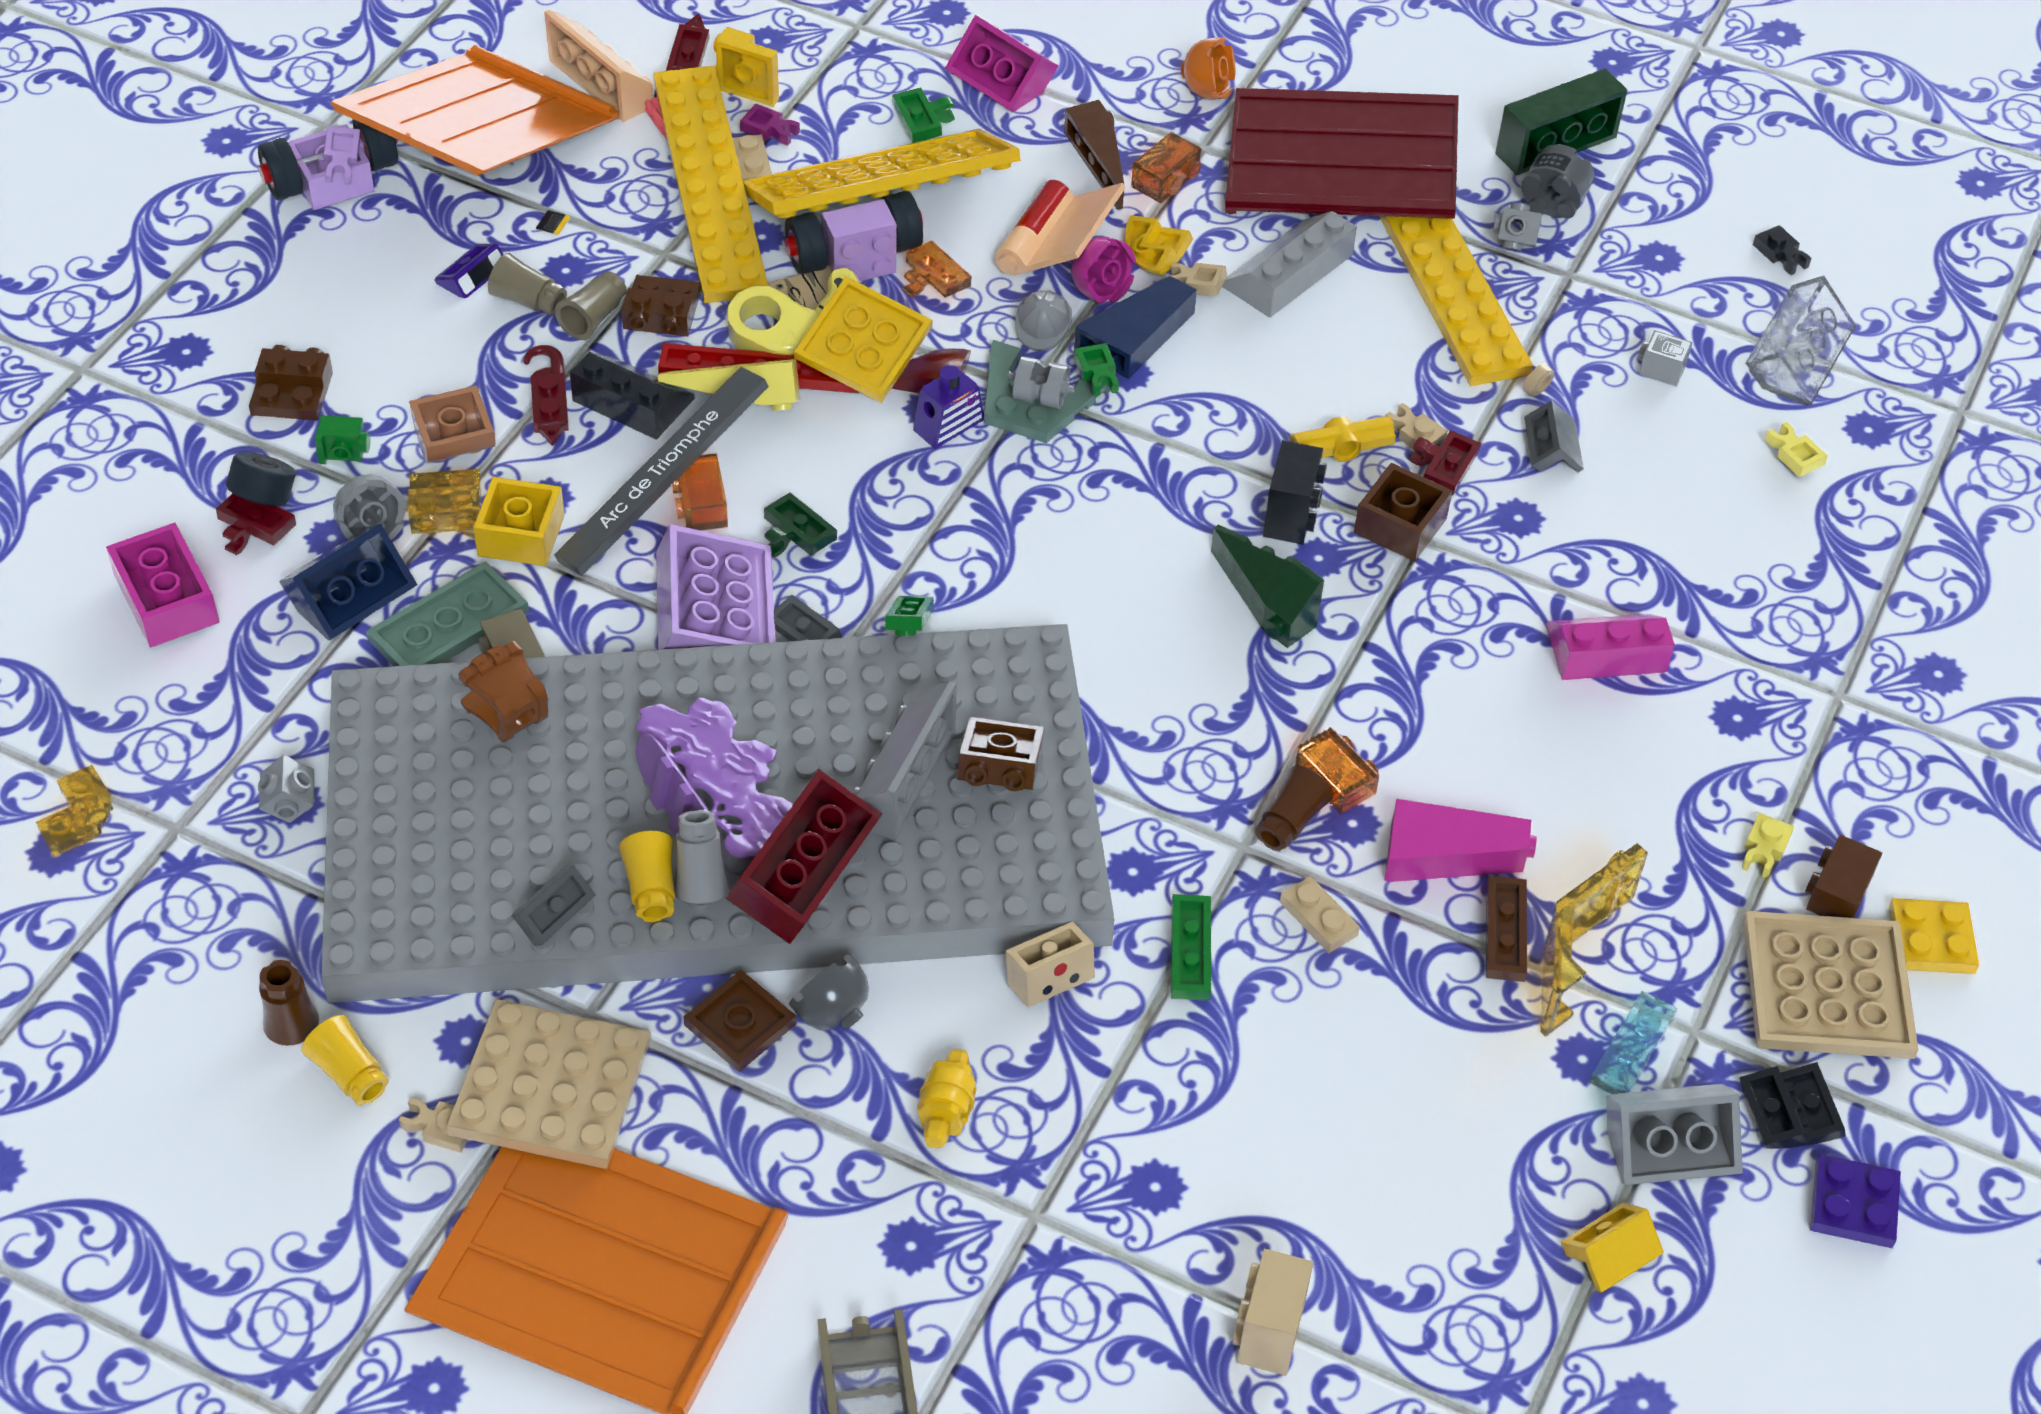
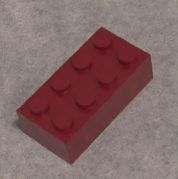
M819 769L725 899L791 944L878 822L882 813Z

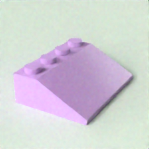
M669 524L656 551L658 650L776 642L771 546Z

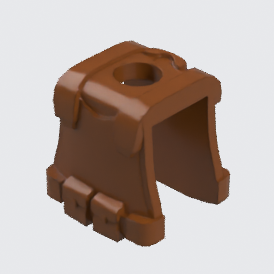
M516 641L505 646L499 644L487 650V654L482 653L471 660L470 665L459 672V680L465 687L472 690L461 700V705L468 714L472 713L485 722L496 733L501 742L504 743L514 737V734L532 724H538L548 717L546 689L529 668L524 651Z

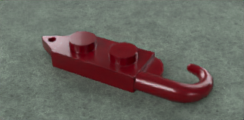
M700 14L695 15L685 24H679L666 71L701 67L710 36L709 29L705 28ZM656 89L654 90V97H657Z
M539 345L527 351L523 362L525 365H528L531 359L537 355H545L550 358L551 367L542 368L531 375L534 432L540 433L553 446L563 431L569 430L564 358L557 348L550 345Z

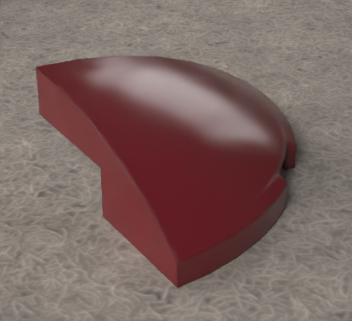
M941 349L911 359L891 389L919 394L923 386L940 377V369L946 365H954L965 373L971 350Z

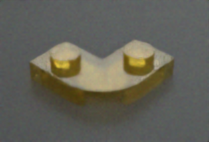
M93 765L56 780L59 790L69 807L36 822L38 831L53 857L99 836L102 833L101 826L109 817L111 810H113L109 792Z

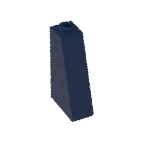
M1168 276L1079 323L1075 329L1074 349L1107 343L1116 365V373L1129 379L1195 313L1197 289L1172 276Z

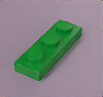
M898 596L885 615V630H895V635L915 636L917 631L923 630L933 612L934 597Z
M1173 894L1171 909V999L1210 1001L1211 896Z

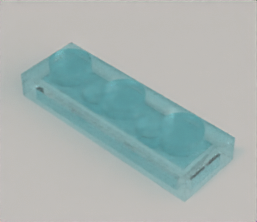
M1641 991L1593 1072L1590 1083L1610 1094L1631 1093L1672 1023L1678 1008Z

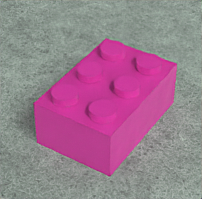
M175 522L106 546L113 574L150 648L220 623L213 594Z

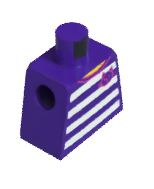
M954 365L943 366L940 369V377L923 386L920 390L913 431L934 449H937L984 420L980 389L977 383Z

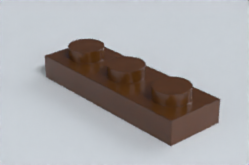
M1488 876L1486 883V978L1525 982L1527 976V879Z

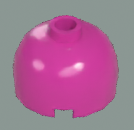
M1100 236L1091 239L1079 258L1073 259L1071 277L1076 288L1090 300L1103 304L1109 300V302L1113 303L1123 297L1132 285L1134 275L1131 274L1132 264L1136 265V258L1132 248L1125 242Z

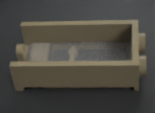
M903 1309L894 1310L893 1327L870 1329L869 1318L858 1316L852 1319V1332L828 1334L826 1318L817 1319L818 1343L828 1414H918Z

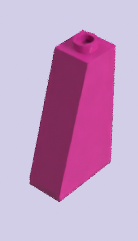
M1396 799L1391 822L1384 881L1396 882L1523 872L1527 857L1534 858L1537 836L1530 835L1532 820Z

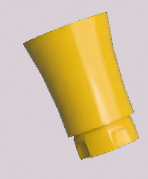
M642 831L629 835L621 841L619 852L626 869L631 901L635 906L636 916L642 918L644 922H659L664 918L671 917L674 913L673 901L675 899L672 870V837L660 831Z
M337 1015L325 1020L313 1029L303 1042L302 1054L321 1068L343 1093L351 1097L357 1105L362 1106L363 1104L373 1102L384 1093L389 1079L382 1071L381 1065L370 1054L358 1037L348 1017Z

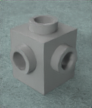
M1511 203V208L1504 207L1503 214L1496 213L1493 232L1499 233L1497 241L1503 242V248L1522 251V246L1535 248L1542 214L1530 212L1531 206L1525 204ZM1514 222H1519L1523 228L1521 231L1515 232L1511 229L1510 225Z
M282 755L260 773V781L258 783L259 809L289 823L293 822L304 812L309 811L314 805L316 797L314 792V769Z

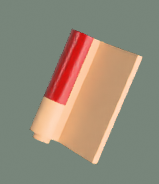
M1048 180L996 252L995 262L997 266L1006 274L1019 275L1079 258L1125 190V185L1119 183L1074 197L1070 189L1061 181Z

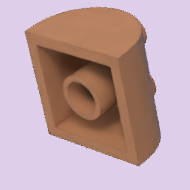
M477 385L409 401L417 439L426 463L441 462L451 457L467 453L474 454L481 450L495 447L494 430Z

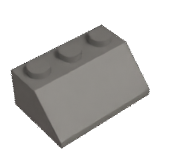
M1713 1084L1606 1095L1608 1136L1622 1184L1634 1185L1743 1174L1739 1094L1726 1085Z

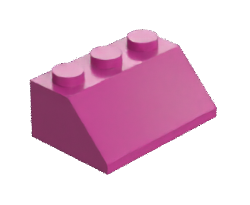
M975 15L945 69L1010 111L1015 112L1045 91L1059 65L992 23Z
M1653 614L1547 621L1546 623L1562 680L1667 672L1675 646L1666 617Z

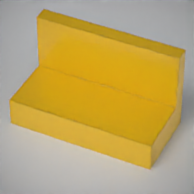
M1621 1203L1561 1241L1567 1257L1586 1262L1596 1291L1600 1293L1664 1253L1648 1209L1627 1203Z

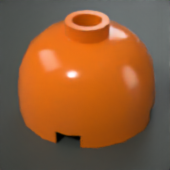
M1225 37L1207 38L1196 42L1189 49L1185 61L1181 64L1183 79L1186 80L1190 90L1201 98L1227 99L1232 93L1233 88L1227 89L1229 80H1235V57L1232 46H1225L1224 42L1227 40Z

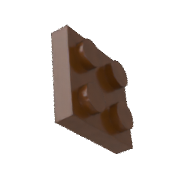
M742 970L683 1016L684 1026L738 1072L742 1071L797 1024L796 1015Z

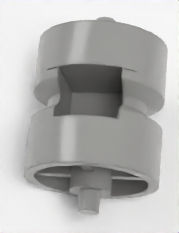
M1022 356L1016 372H1009L1008 379L1014 380L1013 399L1033 403L1036 399H1039L1042 406L1061 409L1067 393H1074L1075 387L1069 385L1070 366L1053 362L1044 366L1040 359Z

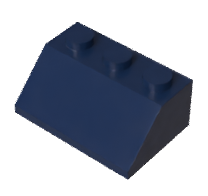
M381 523L364 528L279 581L297 612L327 640L338 636L418 585Z

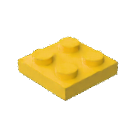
M1892 898L1889 905L1891 921H1900L1907 970L1976 974L1979 960L1969 904L1967 902Z

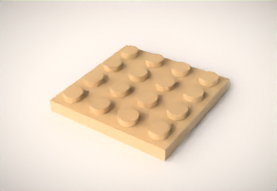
M1746 911L1743 925L1757 1048L1915 1059L1918 1053V1043L1900 921Z
M496 999L447 1124V1135L607 1169L650 1044L651 1031Z

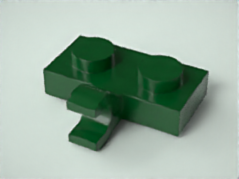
M791 492L764 508V518L774 526V528H771L764 534V537L771 542L768 545L771 546L772 557L782 554L791 541L812 556L837 540V529Z

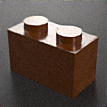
M1840 834L1834 847L1826 845L1817 865L1823 868L1821 874L1813 872L1805 893L1810 894L1811 897L1806 910L1820 916L1854 918L1883 852Z

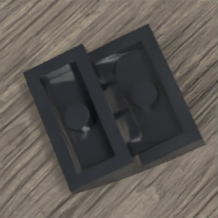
M1818 1062L1785 1072H1780L1779 1067L1775 1066L1739 1077L1766 1149L1801 1147L1846 1137L1845 1127Z

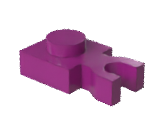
M755 103L740 120V131L750 135L762 134L763 140L766 141L772 136L781 144L788 146L791 143V134L797 136L800 133V123L794 120H783V113Z

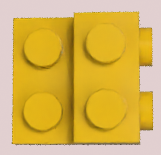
M726 27L721 34L716 36L713 46L717 58L715 69L721 91L774 107L779 100L777 51L755 44V35Z

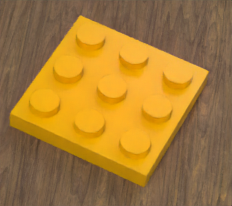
M845 276L795 349L794 358L882 403L933 327V320Z

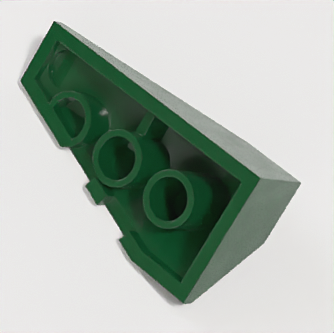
M1219 524L1214 527L1211 546L1212 554L1260 627L1270 638L1289 648L1317 627L1324 586L1323 578L1296 558L1288 556L1286 559L1280 558L1275 555V551L1271 547L1265 545L1260 549L1253 546L1250 539Z

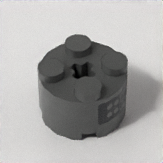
M1557 144L1545 147L1536 156L1522 180L1521 191L1525 200L1529 203L1528 205L1531 206L1530 212L1541 213L1542 215L1545 214L1554 218H1572L1594 182V170L1590 161L1586 157L1582 160L1575 155L1577 150L1569 146Z

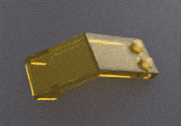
M1638 843L1625 852L1623 850L1616 852L1606 866L1556 902L1544 944L1540 1032L1545 1037L1573 1017L1574 1012L1561 1001V998L1565 991L1586 975V971L1571 959L1572 943L1635 896L1648 852Z

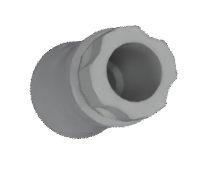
M706 810L682 813L678 817L679 830L676 834L677 876L674 891L675 897L680 901L692 904L718 901L729 893V886L723 866L720 832L716 827L714 813Z

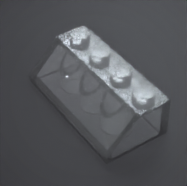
M1824 275L1790 287L1745 363L1750 374L1756 379L1762 389L1805 406L1812 405L1857 326Z

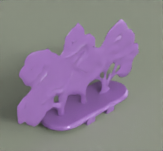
M697 698L688 707V714L685 715L664 704L639 709L642 717L637 721L636 730L641 734L636 746L638 766L646 784L651 789L650 801L657 810L664 808L670 816L668 826L673 834L676 836L678 833V817L682 813L698 810L708 811L694 790L697 788L709 793L713 799L711 812L714 813L716 826L727 831V837L724 840L725 849L732 856L741 859L756 856L793 805L784 798L774 795L769 796L758 792L756 789L757 783L767 781L770 773L767 764L773 762L777 750L756 740L741 742L734 740L732 736L737 722L728 706L717 700L710 701L705 698ZM673 746H681L680 751L672 753L671 748ZM676 764H682L685 767V776ZM723 804L725 805V811L719 812L717 807ZM718 816H736L742 820V824H726V819L719 820ZM730 830H741L742 834L734 835Z

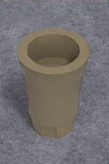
M506 253L499 258L488 280V292L490 295L511 300L534 311H542L551 316H555L557 303L567 297V290L563 286L555 283L554 279L524 264L511 253Z
M605 272L600 277L592 279L573 295L558 302L555 307V316L561 328L569 336L578 340L589 339L599 324L619 305L620 300L627 293L624 281L616 273Z

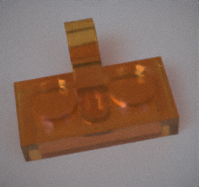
M929 241L906 252V263L913 269L904 274V278L910 284L904 286L903 291L910 297L919 295L928 284L933 286L945 298L971 286L972 276L933 241Z

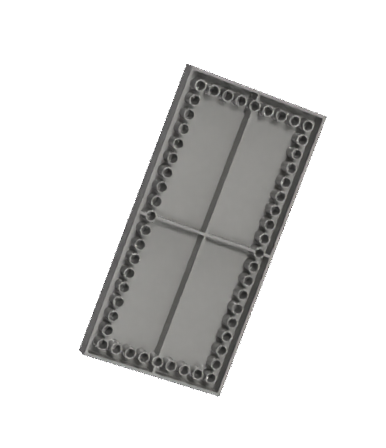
M1067 624L917 633L915 636L882 635L525 658L535 677L542 682L546 689L548 717L540 723L532 724L514 734L513 738L504 743L498 739L496 733L485 722L472 713L468 714L461 705V700L472 690L464 686L459 680L458 675L471 662L332 670L321 973L328 1003L736 974L740 970L749 973L828 967L834 962L837 966H844L847 962L843 957L849 954L853 956L858 964L1006 954V950L1072 921L1094 943V947L1112 946L1115 918ZM949 680L957 683L956 730L896 839L892 840L870 832L791 944L725 899L727 895L718 901L704 904L686 903L675 897L673 901L674 913L671 917L664 918L659 922H644L642 918L636 916L635 906L631 901L626 869L619 852V845L623 839L642 831H660L670 835L673 839L672 870L674 891L677 876L676 836L668 826L670 816L664 808L657 810L650 801L651 789L641 775L637 762L636 746L641 734L636 730L637 721L642 717L639 709L664 704L685 715L688 714V707L697 698L723 702L728 706L737 722L732 736L734 740L739 742L756 740L777 750L773 762L767 764V767L770 769L767 781L756 784L757 791L769 796L774 795L784 798L794 804L819 769L851 792L856 786L861 787L865 780L864 776L868 763L871 759L876 760L880 754V746L886 732L892 733L896 726V717L902 705L907 706L915 692ZM970 717L1044 727L1043 742L1038 758V768L1033 790L1010 791L1004 786L992 784L972 786L967 781L957 780L959 753ZM678 745L671 748L672 753L681 750V746ZM676 764L685 776V767L682 764ZM694 789L708 811L711 812L713 808L712 797L705 790ZM720 804L717 807V811H725V805ZM732 815L718 816L719 820L725 818L726 824H742V820L739 817ZM716 826L720 832L721 854L730 892L755 856L743 859L732 856L725 849L724 840L727 837V831ZM730 830L734 835L742 834L741 830ZM573 864L596 896L543 945L534 946L511 915L566 865Z

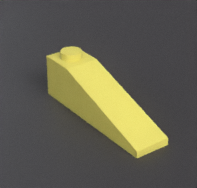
M796 359L667 371L657 375L658 382L714 394L740 367H743L763 377L769 386L753 404L762 406L772 405V410L778 411L792 409V403L800 400Z

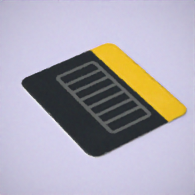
M548 210L536 226V229L559 235L569 221L570 216Z

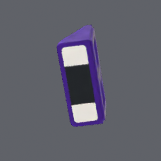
M476 244L436 276L434 281L458 297L467 298L489 280L494 265L503 256V253L498 244Z

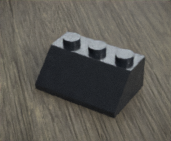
M589 352L570 371L573 402L656 440L695 399V394L675 385L658 382V377L608 355Z

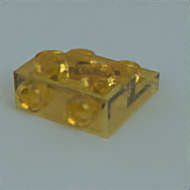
M480 469L410 474L408 516L412 534L474 530L473 527L482 506Z

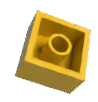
M492 477L473 527L477 555L479 557L547 567L565 516L561 486Z

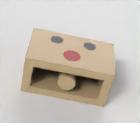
M1072 921L1006 950L1008 986L1029 1008L1094 979V943Z

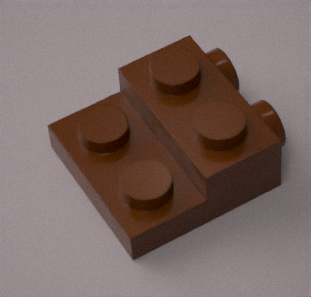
M636 275L632 288L628 287L622 306L623 329L688 337L701 294V282Z
M275 345L272 349L262 348L254 371L256 384L249 403L250 415L318 421L333 374L330 355L314 347L308 348L306 352L291 351L284 345Z
M970 717L959 753L957 780L967 781L972 786L992 784L1004 786L1010 791L1033 790L1038 768V758L1043 742L1044 727Z

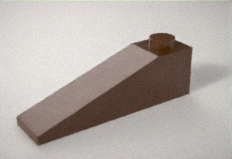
M1100 100L1065 108L1064 134L1100 186L1105 188L1119 183L1124 184L1112 113L1105 109ZM1124 191L1114 205L1117 210L1123 208Z

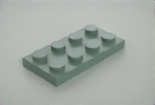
M485 561L366 631L367 638L393 666L444 663L478 643L477 638L482 637L481 621L521 608L524 614L529 612L528 602Z

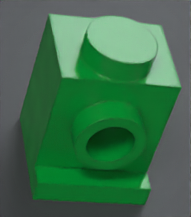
M321 415L315 436L319 464L326 465L327 460L362 462L363 454L369 453L370 433L364 431L362 418Z

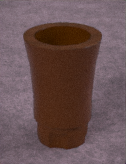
M1292 766L1281 788L1263 813L1262 820L1255 829L1257 838L1266 847L1274 851L1280 852L1282 849H1286L1291 841L1297 839L1313 817L1333 799L1331 786L1314 770L1304 766Z
M274 960L269 966L262 968L259 975V992L263 1005V1030L265 1035L276 1044L296 1045L304 1042L311 1031L319 1025V1014L309 998L303 977L298 969L293 967L290 961Z

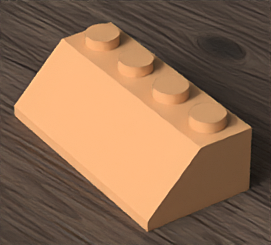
M550 9L545 11L549 61L591 96L615 106V110L619 111L618 119L623 123L645 112V101L652 99L653 85L646 76H642L628 61L620 58L611 47L603 44L590 30H586L577 21Z

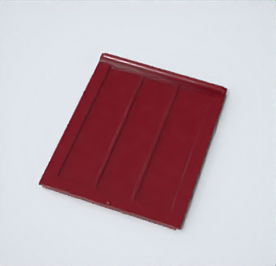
M1236 88L1225 213L1236 214V211L1324 214L1333 211L1340 215L1455 219L1459 95Z

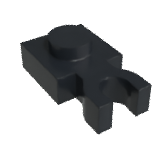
M1780 225L1755 235L1752 245L1772 263L1780 261L1783 264L1784 270L1790 276L1795 274L1798 264L1803 269L1809 268L1812 258L1807 253L1798 250L1800 243Z

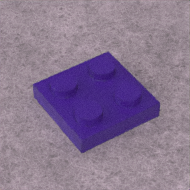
M1819 1154L1815 1164L1810 1231L1893 1249L1897 1241L1901 1171Z

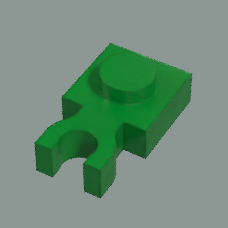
M1107 343L1075 348L1074 360L1083 381L1092 380L1091 391L1093 396H1100L1102 385L1110 387L1112 394L1118 393L1119 382L1115 376L1116 365Z

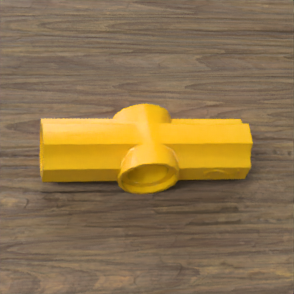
M1390 416L1352 423L1347 417H1336L1328 421L1323 428L1290 434L1289 442L1323 448L1322 458L1333 456L1339 462H1347L1356 458L1362 450L1395 444L1396 435L1394 423Z

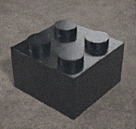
M1282 440L1269 489L1263 537L1304 545L1307 531L1314 532L1317 512L1312 511V509L1320 508L1324 487L1317 485L1318 483H1324L1327 463L1321 462L1323 448Z

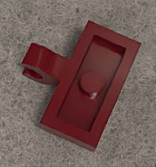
M1450 430L1440 447L1425 438L1418 437L1413 445L1414 452L1409 461L1418 466L1429 464L1423 477L1453 490L1452 495H1454L1478 455L1482 443Z
M233 493L216 508L217 519L230 525L222 533L224 538L231 540L225 546V550L235 555L240 554L245 549L251 535L274 546L296 526L294 514L277 506L263 505L245 500Z

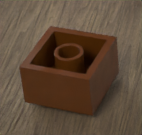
M1391 462L1358 504L1354 533L1412 561H1416L1447 520L1453 490Z

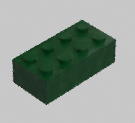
M1604 68L1504 106L1495 154L1517 176L1528 172L1536 156L1548 145L1560 144L1569 146L1577 150L1576 153L1617 138L1628 89Z

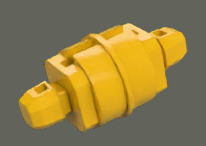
M953 1049L947 1054L945 1061L937 1060L934 1062L931 1070L926 1075L924 1084L920 1088L917 1109H919L918 1115L924 1130L925 1142L930 1148H941L947 1143L950 1135L957 1136L962 1133L963 1127L968 1122L970 1112L974 1109L977 1087H975L969 1056L965 1050Z

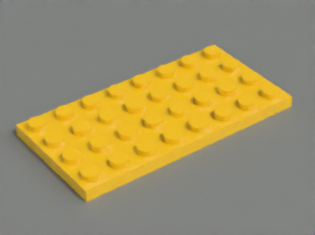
M979 128L743 180L746 196L774 216L789 218L797 215V211L808 208L809 211H821L827 209L829 203L839 201L840 204H852L858 202L861 196L883 197L890 194L889 190L901 188L903 191L915 190L920 188V183L931 181L932 184L949 182L951 180L950 176L962 174V177H973L980 175L982 169L991 167L992 170L1008 169L1011 167V163L1021 161L1018 147Z

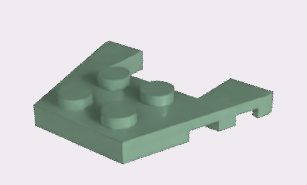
M993 340L991 344L984 424L1047 443L1074 421L1075 415L1083 408L1088 410L1096 403L1098 396L1094 397L1092 394V380L1083 381L1082 377L1077 383L1074 393H1067L1061 409L1042 406L1039 399H1036L1033 403L1013 399L1014 380L1008 379L1009 372L1013 373L1014 368L1019 362L1021 348ZM1102 385L1100 395L1103 392L1105 394L1110 392V387Z

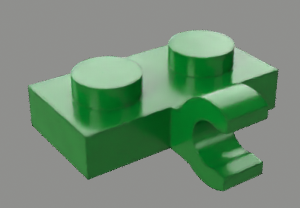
M921 87L892 95L893 106L912 143L941 136L942 126L940 122L949 123L955 120L951 111L954 104L948 96L929 102Z

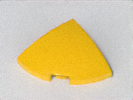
M1131 215L1125 229V243L1132 248L1136 258V265L1149 273L1160 276L1171 269L1172 263H1177L1193 240L1189 230L1162 227L1157 218Z

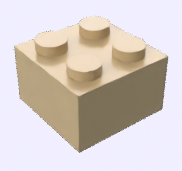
M1264 1248L1260 1264L1251 1263L1246 1283V1292L1240 1304L1232 1345L1240 1346L1237 1363L1287 1376L1314 1261Z

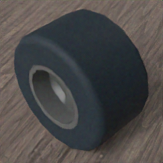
M239 452L233 456L226 480V487L234 495L245 500L269 506H282L289 500L296 472L293 467L276 458L252 452Z

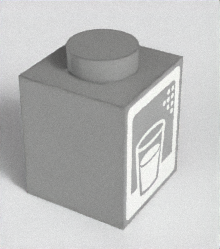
M1654 330L1650 341H1643L1637 357V360L1642 361L1639 375L1677 387L1687 365L1693 342Z

